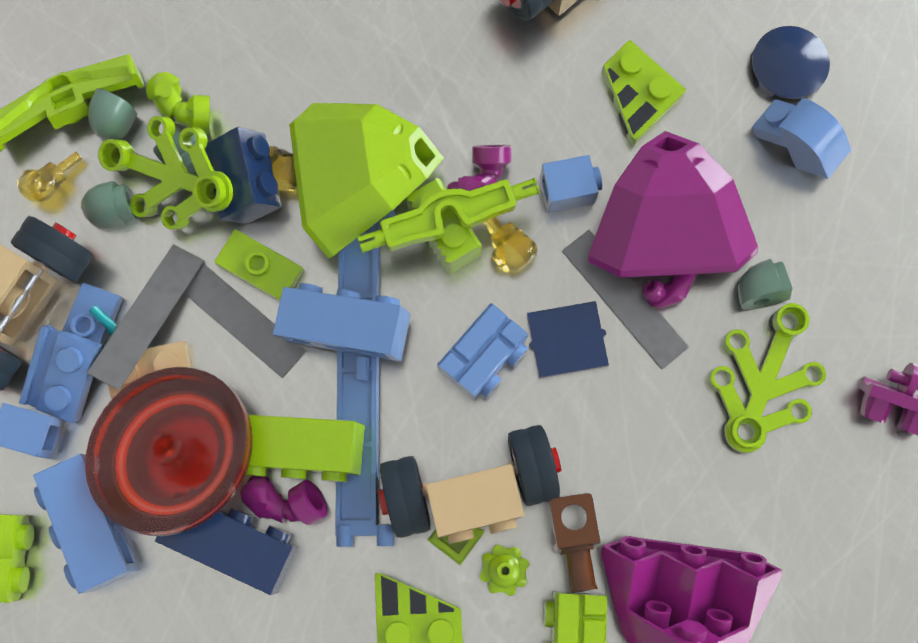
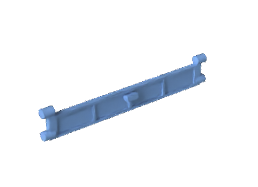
M394 210L360 236L380 230V222L393 217ZM356 238L338 252V289L354 291L361 294V299L375 301L376 295H379L380 247L362 253L358 238ZM337 351V420L356 421L365 425L361 475L347 474V482H336V547H353V536H377V546H394L392 525H379V498L377 491L379 490V358Z

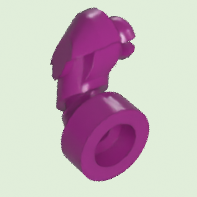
M511 145L472 146V163L480 168V173L458 178V182L449 183L447 189L471 191L497 182L496 180L501 178L504 167L512 162Z
M251 476L240 490L242 502L260 519L271 518L280 523H284L285 519L290 522L301 521L306 525H312L327 515V505L321 491L309 480H304L290 488L288 499H283L282 495L277 493L274 485L270 483V478L267 476Z

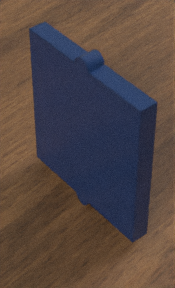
M596 301L527 313L532 340L529 343V349L534 351L539 379L609 366L604 343L606 330L601 328Z

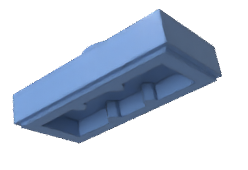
M82 283L62 332L67 331L102 344L103 349L109 335L108 329L89 310L96 304L115 321L124 298Z

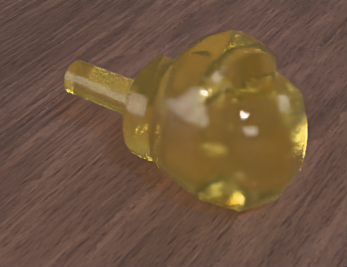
M270 146L272 171L278 183V193L281 190L294 191L297 188L293 154L276 146Z
M74 152L58 165L49 162L39 170H25L17 181L18 192L26 200L36 203L49 200L61 184L67 181L63 173L81 161L82 157L77 152Z
M497 217L487 220L496 231L491 237V241L496 245L491 257L499 267L506 265L511 270L519 271L534 260L538 251L537 244L512 221L503 225Z

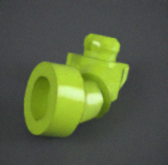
M159 72L153 75L147 82L146 93L148 99L153 100L160 113L165 114L169 118L173 117L176 124L200 128L206 135H209L210 95H193L187 102H182L180 97L182 91L179 84L180 79L168 72Z

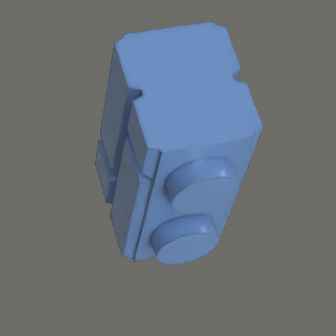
M490 303L438 362L437 369L472 400L475 401L480 394L487 398L501 382L502 379L497 374L506 363L514 367L527 352L528 348L524 343L527 340L528 334L513 320L509 319L499 308Z

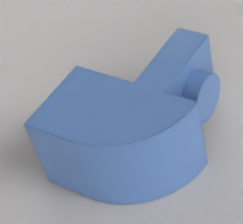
M802 98L797 105L775 99L752 126L756 138L786 147L795 168L826 179L833 174L851 152L846 133L837 119L826 109L806 98Z

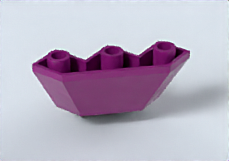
M664 131L641 146L615 183L588 254V262L620 278L736 272L758 254L759 247L734 179L699 143Z
M633 536L622 537L618 541L603 545L601 549V557L619 627L628 643H749L781 579L783 571L768 563L764 556L753 552L644 539Z

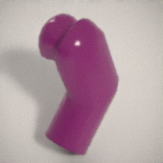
M697 274L674 275L672 281L662 284L660 281H650L643 289V296L647 299V303L650 306L656 308H663L682 302L686 299Z

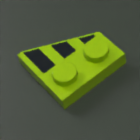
M630 39L602 68L606 84L613 92V102L617 112L622 115L628 130V140L633 146L684 96L687 90Z
M384 573L374 574L377 643H463L460 607L431 596Z

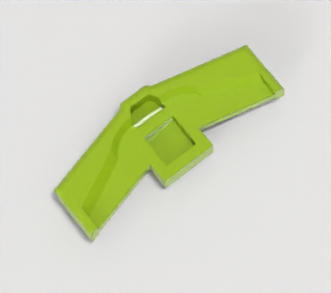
M126 54L68 72L63 71L46 79L37 87L0 109V152L6 149V142L45 118H48L55 130L67 124L71 125L79 122L88 115V99L92 98L97 88L113 92L134 85L139 89L145 87L141 74L131 55Z

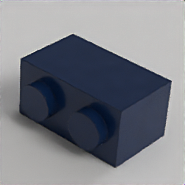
M236 127L207 143L204 150L214 171H220L227 175L233 187L232 200L226 209L218 212L219 220L248 224L282 207L278 193V183L275 179L271 162L270 147L265 133Z

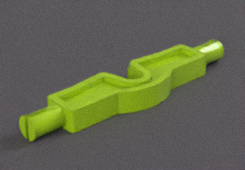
M535 178L511 186L509 181L504 179L471 191L447 189L437 192L428 197L419 208L382 220L380 222L382 229L357 236L362 253L387 245L390 251H395L413 244L440 239L445 234L441 214L445 210H453L461 222V226L465 229H470L491 218L514 211L517 205L516 201L540 194L539 187L536 185L537 181Z

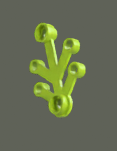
M154 116L147 124L148 135L155 140L165 164L135 153L134 148L125 140L107 139L101 143L98 149V160L105 170L122 172L130 168L162 181L147 192L138 193L132 197L130 205L132 213L136 217L154 216L160 203L182 189L193 193V195L178 206H167L163 209L161 221L169 230L184 229L189 223V217L203 208L210 212L222 211L228 207L232 200V183L223 172L214 171L204 150L207 146V135L200 128L187 127L179 135L180 147L189 153L197 175L188 173L173 141L175 124L169 117ZM161 123L163 124L162 134H160L159 126ZM193 134L195 135L194 146H192L191 144V137ZM143 200L146 203L145 211L142 207ZM174 212H176V214H177V222H176V223H175L174 220H173V214H174Z
M788 303L775 312L772 323L776 333L760 371L749 348L750 338L745 331L734 329L723 338V348L728 354L734 355L751 394L746 408H744L733 385L735 383V374L729 367L718 366L713 369L708 375V384L713 390L719 392L730 417L724 429L727 443L738 452H754L765 443L767 432L790 423L794 425L802 424L811 418L812 408L803 399L792 400L785 405L783 410L761 417L768 400L804 386L808 388L816 387L826 379V370L823 365L818 362H809L803 365L799 371L776 380L792 338L803 333L809 326V314L799 304ZM783 316H789L793 319V329H788L783 325ZM731 336H738L742 340L741 349H735L731 346ZM808 368H813L817 372L818 378L816 382L810 381L807 378L806 370ZM717 372H723L727 376L728 382L726 386H721L715 381V374ZM794 404L799 405L803 409L804 414L801 419H797L792 415L791 409ZM741 425L747 426L751 431V436L748 440L742 439L738 434V429Z

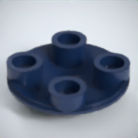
M782 26L770 30L761 37L753 52L752 65L756 78L759 81L760 90L764 94L797 99L814 94L819 90L827 79L830 59L825 45L815 34L797 26Z

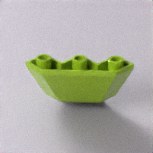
M312 103L289 124L302 228L328 259L394 210L431 175L444 159L419 126L378 104Z

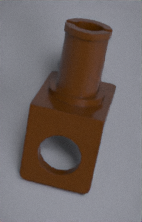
M584 493L551 499L550 510L556 543L553 545V552H560L561 555H565L571 586L570 592L576 593L598 589L595 582L590 550H594V547L601 541L592 495ZM577 505L585 511L586 523L581 529L571 530L563 524L561 519L562 512L567 506Z

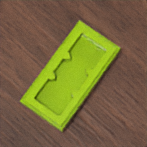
M234 229L214 261L220 268L278 301L281 299L283 287L294 288L305 271L302 266Z

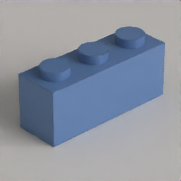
M299 283L298 289L283 287L272 335L290 343L401 362L411 314L399 305L400 300L382 295H376L375 301L361 299L360 293L345 289H337L336 295L322 293L323 288L307 283Z
M81 453L33 475L37 487L34 488L35 498L39 506L48 513L52 524L49 526L51 540L58 549L62 550L67 563L64 566L65 577L70 586L77 589L78 594L93 592L139 571L122 525L115 521L106 511L98 496L94 480L95 457Z

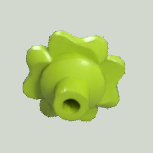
M495 545L492 550L493 555L485 553L482 556L483 568L479 578L482 582H489L488 590L490 593L503 592L513 596L517 590L516 586L524 587L527 585L526 571L530 565L529 561L526 558H520L521 550L518 547L507 549L501 545Z

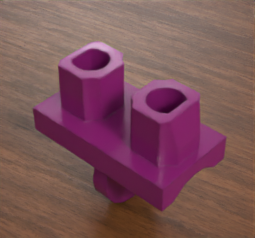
M909 363L902 372L892 368L888 371L886 379L898 383L897 388L863 376L859 388L865 392L860 413L866 418L885 423L892 405H898L903 407L904 410L897 426L906 432L918 436V395L914 394L918 390V365Z

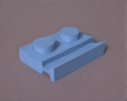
M51 325L40 327L19 403L36 407L35 410L70 423L80 421L93 376L87 374V372L100 354L103 345L67 331H59Z

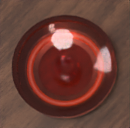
M173 367L157 370L138 378L122 389L108 403L91 432L86 450L85 472L88 487L94 501L102 512L114 522L131 531L149 536L179 534L205 523L231 500L248 470L252 454L253 435L247 410L241 399L222 380L206 371L188 367Z

